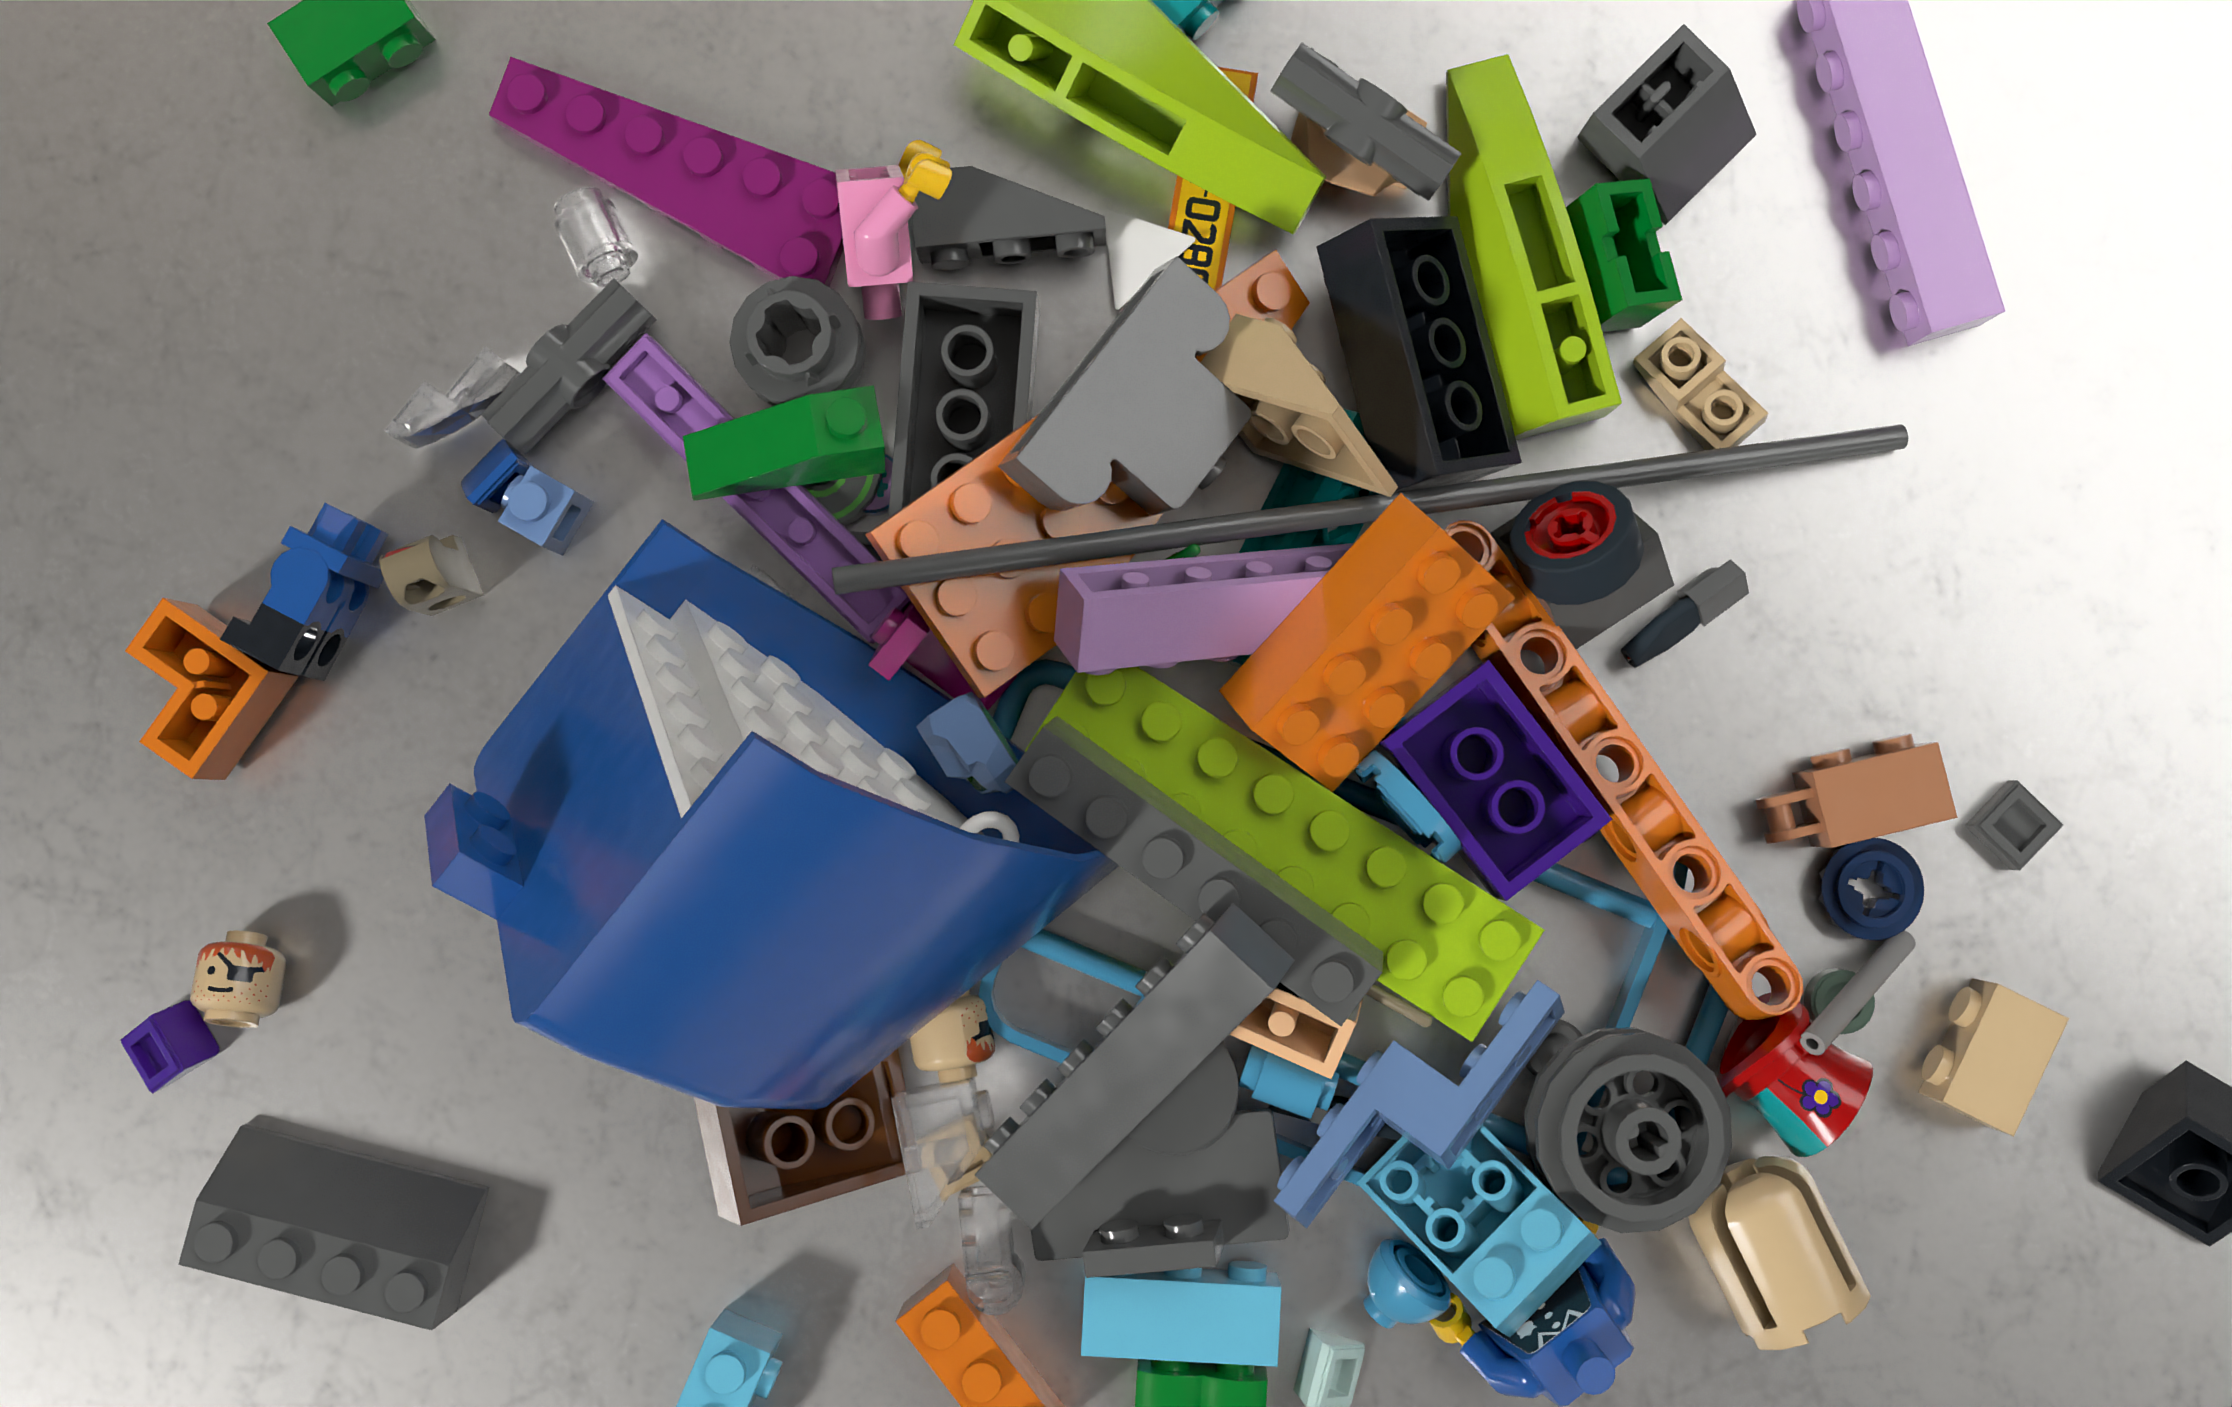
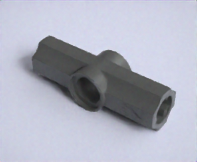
M1301 43L1291 56L1270 90L1275 96L1325 129L1323 134L1341 149L1368 166L1374 163L1390 174L1397 182L1399 181L1416 195L1422 196L1427 201L1431 199L1461 155V152L1407 116L1408 110L1388 93L1363 78H1360L1359 81L1355 80L1331 60L1314 51L1312 47L1309 48L1304 43Z
M613 278L568 325L561 324L555 326L533 345L526 358L527 367L481 415L500 436L519 452L526 455L571 408L578 409L585 406L605 388L607 383L602 378L657 319Z

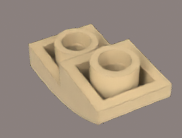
M1682 318L1634 358L1633 364L1648 385L1705 450L1738 446L1764 424L1769 413L1724 371L1726 360Z

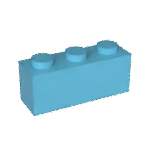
M1231 1261L1228 1263V1270L1194 1268L1086 1278L1085 1274L1081 1356L1278 1367L1282 1288L1277 1272H1267V1265L1255 1261Z

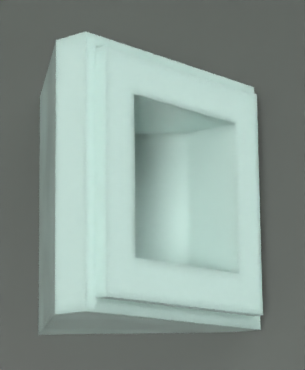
M1309 1328L1293 1389L1306 1407H1349L1351 1405L1365 1352V1344L1353 1339Z

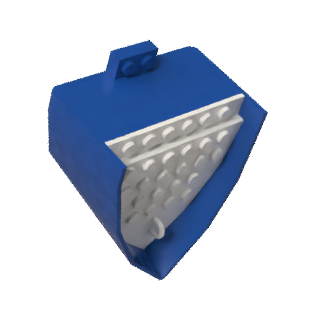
M664 519L658 523L487 741L474 766L476 792L471 795L449 783L424 815L432 887L497 920L511 1014L516 1024L581 1056L713 1105L733 1108L819 1109L828 1106L1119 865L1015 789L1007 794L1003 792L981 794L966 779L947 777L916 726L929 714L952 701V699L902 666L888 681L868 665L876 651L875 648L716 555ZM1005 737L1019 761L1025 751Z

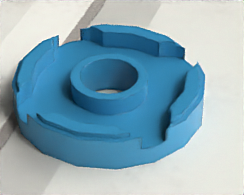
M1372 750L1357 765L1355 772L1361 782L1365 783L1372 776L1374 777L1373 779L1378 783L1377 788L1373 791L1377 796L1375 800L1417 845L1421 844L1424 848L1432 842L1436 845L1431 850V857L1439 862L1446 863L1462 849L1459 839L1436 809L1383 755L1376 750Z

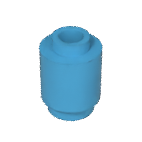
M1251 1044L1239 1079V1086L1251 1090V1098L1311 1119L1316 1107L1325 1111L1328 1110L1340 1073L1334 1072L1332 1079H1329Z

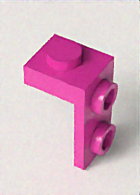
M912 602L903 613L894 607L872 634L871 638L879 645L868 665L888 681L906 661L954 699L969 692L974 693ZM1017 674L987 697L979 698L987 710L992 707L1016 679Z

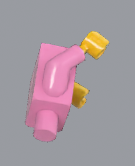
M914 140L909 143L898 165L835 170L848 287L861 286L864 318L868 320H884L902 316L899 283L913 281L908 220L918 209V205L914 200L919 191L939 200L947 189L952 177L949 162L940 158L942 151L923 140Z

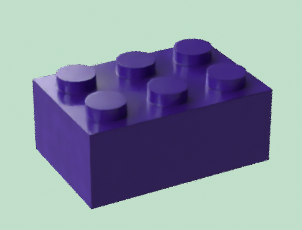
M1489 660L1474 666L1392 729L1376 746L1381 754L1421 792L1449 825L1461 843L1462 849L1458 851L1459 855L1489 894L1496 899L1508 901L1613 820Z

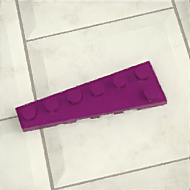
M510 57L489 112V116L496 123L567 163L582 168L589 175L610 187L617 188L643 202L662 216L677 221L721 249L725 248L752 263L755 268L775 279L796 276L815 279L830 287L844 249L835 172Z

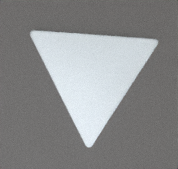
M1106 209L1104 216L1115 309L1119 310L1156 268L1181 255L1195 242V237Z

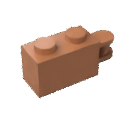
M1912 733L1873 741L1875 753L1852 758L1850 749L1845 748L1811 756L1813 768L1792 773L1796 789L1755 799L1757 809L1765 810L1770 832L1764 833L1766 844L1808 836L1810 847L1833 848L1958 818L1939 743L1914 744ZM1799 801L1804 823L1798 825L1795 824L1790 804Z

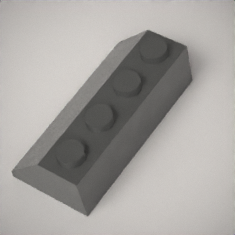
M245 1124L238 1129L195 1201L178 1265L432 1331L457 1312L490 1187Z

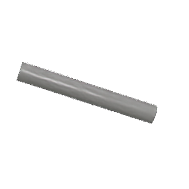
M1904 930L1898 935L1887 938L1803 1032L1800 1043L1807 1052L1813 1055L1823 1054L1915 948L1916 942L1909 932Z

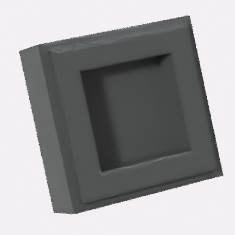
M2008 780L1965 826L2010 870L2020 871L2059 831L2063 824L2018 780Z

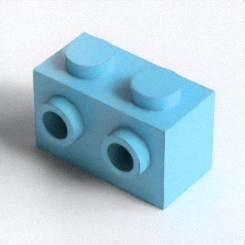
M724 1309L709 1328L676 1407H752L756 1396L767 1400L783 1364V1361L773 1358L783 1333Z

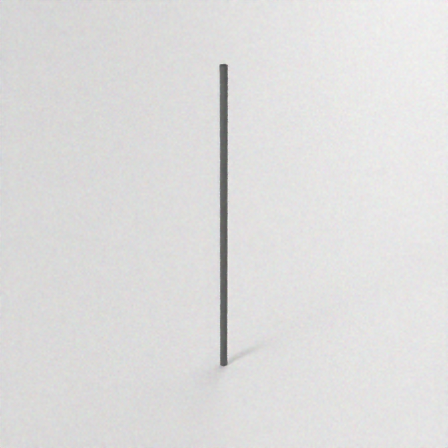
M1902 424L1399 491L1394 492L1391 497L1382 494L834 567L831 568L835 595L1183 548L1191 544L1205 545L1373 522L1400 493L1425 514L1532 500L1560 485L1574 481H1598L1616 488L1901 450L1905 449L1908 444V432Z

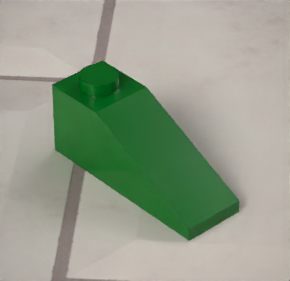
M874 385L809 394L683 436L693 501L885 473V445Z

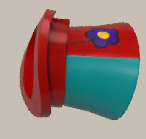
M1771 992L1757 998L1767 1004L1771 997ZM1801 1002L1793 1010L1782 1015L1759 1020H1745L1738 1017L1724 1048L1717 1081L1725 1098L1734 1092L1743 1101H1749L1773 1127L1792 1154L1797 1157H1809L1829 1147L1849 1127L1866 1099L1873 1077V1067L1869 1061L1840 1049L1833 1044L1821 1055H1813L1807 1052L1802 1047L1800 1039L1803 1032L1811 1025L1809 1012Z

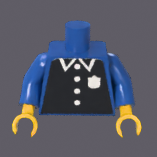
M1579 1216L1578 1219L1595 1235L1598 1225L1587 1222ZM1601 1238L1598 1240L1602 1244L1511 1337L1497 1330L1487 1319L1478 1324L1481 1330L1476 1333L1472 1329L1471 1317L1462 1301L1451 1292V1307L1456 1311L1455 1316L1445 1322L1436 1319L1429 1322L1441 1340L1452 1344L1459 1342L1463 1346L1460 1354L1498 1393L1505 1396L1536 1398L1543 1394L1558 1407L1568 1406L1584 1392L1597 1395L1607 1391L1612 1386L1615 1379V1368L1629 1358L1634 1350L1626 1327L1632 1322L1636 1291L1631 1277L1606 1238Z

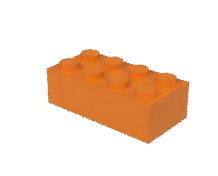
M1400 493L1223 685L1219 692L1253 732L1333 792L1515 597L1438 524Z

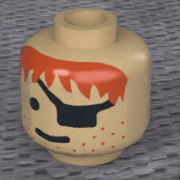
M228 931L225 941L207 944L200 950L190 1000L193 1006L205 1012L203 1021L220 1026L254 1028L259 1026L260 1018L268 1017L278 1010L287 963L281 952L266 947L268 938L266 935L249 931Z
M970 989L909 1038L914 1064L923 1071H938L940 1083L976 1077V1064L988 1060L995 1052L993 1030L988 1022L986 1005L979 998V995L970 994Z

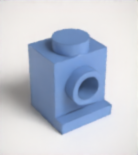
M530 465L525 476H517L506 489L501 501V507L505 510L498 522L541 547L563 556L593 506L594 501Z

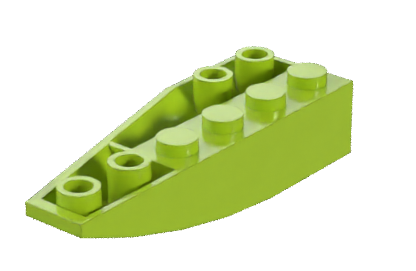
M973 0L953 44L1117 143L1291 234L1297 232L1326 179V176L1151 0Z
M1506 54L1448 69L1446 72L1447 143L1461 152V155L1448 174V216H1458L1515 438L1520 440L1604 418L1622 404L1570 218L1540 132L1511 59Z

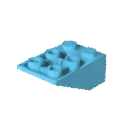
M1483 1124L1449 1170L1402 1136L1357 1182L1497 1330L1508 1337H1511L1602 1244Z

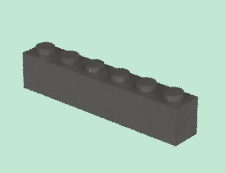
M1056 716L1041 729L1005 780V783L1195 921L1205 913L1215 922L1232 903L1236 904L1295 959L1280 983L1339 1026L1343 1025L1382 974L1383 952L1060 717Z
M1232 903L1215 922L1205 913L1202 914L1176 943L1185 953L1173 965L1162 956L1136 984L1135 987L1143 994L1140 1000L1132 1007L1122 998L1095 1028L1104 1037L1094 1047L1083 1039L1057 1067V1070L1065 1078L1057 1086L1053 1085L1046 1078L1019 1107L1027 1117L1020 1124L1009 1117L983 1145L992 1155L975 1173V1176L1031 1230L1276 988L1294 963L1295 959L1236 904Z

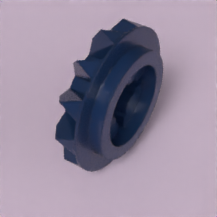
M1871 838L1847 844L1833 850V857L1828 862L1826 868L1819 872L1822 879V894L1818 900L1825 906L1831 917V923L1853 937L1865 940L1891 938L1908 928L1921 910L1924 900V880L1921 870L1911 854L1892 841ZM1872 870L1876 872L1875 883L1884 887V891L1893 893V897L1870 898L1867 907L1862 904L1863 894L1860 891L1854 890L1855 886L1849 885L1848 882L1849 880H1857V878L1868 879Z

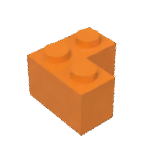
M162 598L125 652L177 687V689L139 742L191 779L226 780L299 676L276 670L221 641L220 638L227 625L200 606Z

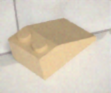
M1236 314L1229 323V331L1224 341L1215 349L1209 351L1200 363L1250 408L1251 417L1238 433L1250 450L1255 454L1391 497L1398 488L1397 484L1327 388L1325 376L1318 368L1307 361L1296 346L1297 337L1293 331L1274 318H1266L1262 321Z

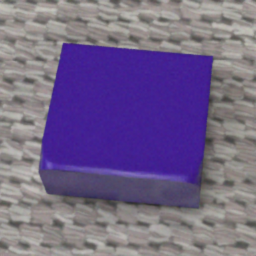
M190 1000L182 1001L152 1014L121 1039V1044L152 1094L203 1065L220 1052L219 1045L203 1021L199 1011Z

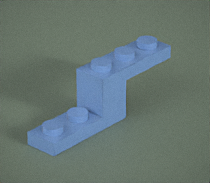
M1539 980L1535 982L1527 995L1522 991L1517 992L1503 1009L1498 1021L1503 1027L1490 1045L1487 1047L1482 1043L1479 1044L1465 1060L1459 1073L1460 1077L1464 1080L1459 1086L1394 1040L1384 1053L1380 1050L1374 1052L1362 1066L1356 1080L1360 1086L1346 1105L1336 1104L1321 1121L1317 1130V1135L1321 1138L1307 1157L1298 1156L1286 1167L1277 1184V1188L1281 1191L1274 1199V1202L1301 1225L1308 1228L1385 1123L1449 1170L1565 1013L1560 995Z

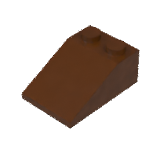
M898 1048L828 1106L819 1109L721 1107L694 1097L718 1215L740 1226L923 1169Z

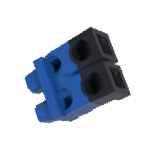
M324 503L308 533L292 526L287 530L281 544L291 549L282 553L273 563L270 572L272 586L252 621L233 616L220 640L276 670L325 681L367 603L369 585L379 589L384 580L381 569L373 565V562L389 534L349 513L347 514L334 506Z

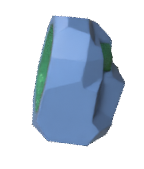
M973 692L956 697L929 714L916 726L947 777L966 779L981 794L995 792L1007 794L1014 789L1005 783V780L1019 761L993 717Z

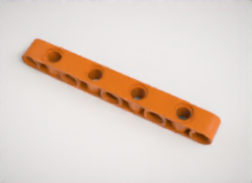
M1459 520L1449 524L1444 531L1515 597L1471 644V647L1482 663L1488 660L1491 662L1613 819L1603 826L1600 832L1686 955L1703 972L1724 1004L1734 1015L1745 1020H1759L1782 1015L1793 1010L1800 1002L1803 993V979L1798 968L1770 930L1761 910L1560 626L1555 625L1536 596L1524 584L1521 574L1513 567L1491 534L1482 525L1473 521ZM1530 650L1540 656L1544 663V674H1535L1529 671L1521 661L1520 651ZM1597 755L1609 757L1616 764L1619 773L1617 782L1608 781L1599 774L1596 767ZM1676 862L1686 865L1692 872L1694 887L1691 893L1683 890L1674 879L1673 868ZM1756 972L1762 974L1771 986V997L1767 1004L1761 1002L1755 996L1752 989V979Z

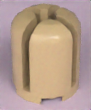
M1762 1156L1758 1159H1747L1726 1166L1717 1188L1694 1214L1688 1216L1691 1229L1742 1332L1746 1337L1748 1335L1753 1337L1757 1348L1760 1350H1783L1808 1344L1809 1341L1804 1330L1822 1324L1841 1313L1847 1325L1866 1308L1871 1295L1809 1169L1791 1157Z

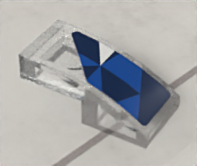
M484 347L447 394L424 381L385 431L394 439L415 449L440 441L479 418L484 410L521 373L500 356Z

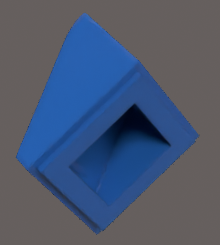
M502 439L462 479L461 486L466 498L473 505L488 512L497 513L501 508L503 495L510 483L519 475L525 476L530 465L534 466L508 441Z

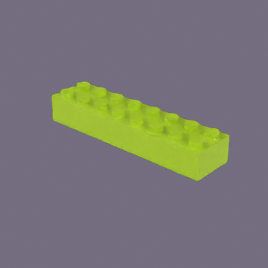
M1138 666L1118 668L1106 675L1075 672L1025 749L1026 752L1041 729L1056 716L1060 717L1383 952V969L1377 981L1471 1042L1474 1041L1545 931L1537 924Z

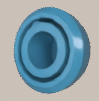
M1385 1239L1380 1243L1369 1263L1367 1282L1370 1294L1363 1301L1366 1311L1378 1324L1391 1329L1397 1322L1411 1325L1425 1323L1439 1317L1449 1309L1451 1296L1448 1283L1441 1271L1423 1252L1402 1240Z

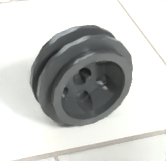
M1635 1027L1596 1029L1563 1045L1537 1074L1524 1111L1526 1150L1542 1184L1583 1220L1619 1233L1660 1231L1694 1214L1720 1184L1732 1149L1730 1106L1714 1072L1685 1046ZM1644 1070L1649 1071L1654 1078L1652 1089L1648 1093L1637 1094L1633 1087L1635 1075ZM1604 1085L1607 1096L1603 1104L1597 1107L1589 1106L1587 1103L1597 1089ZM1672 1108L1675 1110L1676 1121L1668 1114ZM1645 1121L1647 1131L1639 1133L1638 1124ZM1580 1132H1590L1594 1141L1592 1149L1585 1155H1579L1577 1134ZM1637 1137L1638 1145L1630 1148L1629 1139ZM1623 1167L1628 1175L1626 1183L1607 1184V1175L1612 1169Z

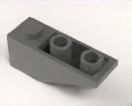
M973 166L950 168L952 170L951 180L939 200L921 191L918 192L914 200L918 205V209L912 215L914 247L920 263H931V267L936 270L961 269L969 265V259L994 257V261L999 264H1017L1032 259V253L1056 250L1059 257L1078 258L1093 254L1095 252L1094 247L1106 246L1105 216Z

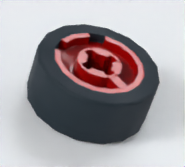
M1598 481L1566 483L1532 499L1515 517L1509 534L1512 553L1524 584L1537 598L1556 605H1582L1607 597L1629 581L1639 569L1644 553L1641 533L1630 500L1616 487Z

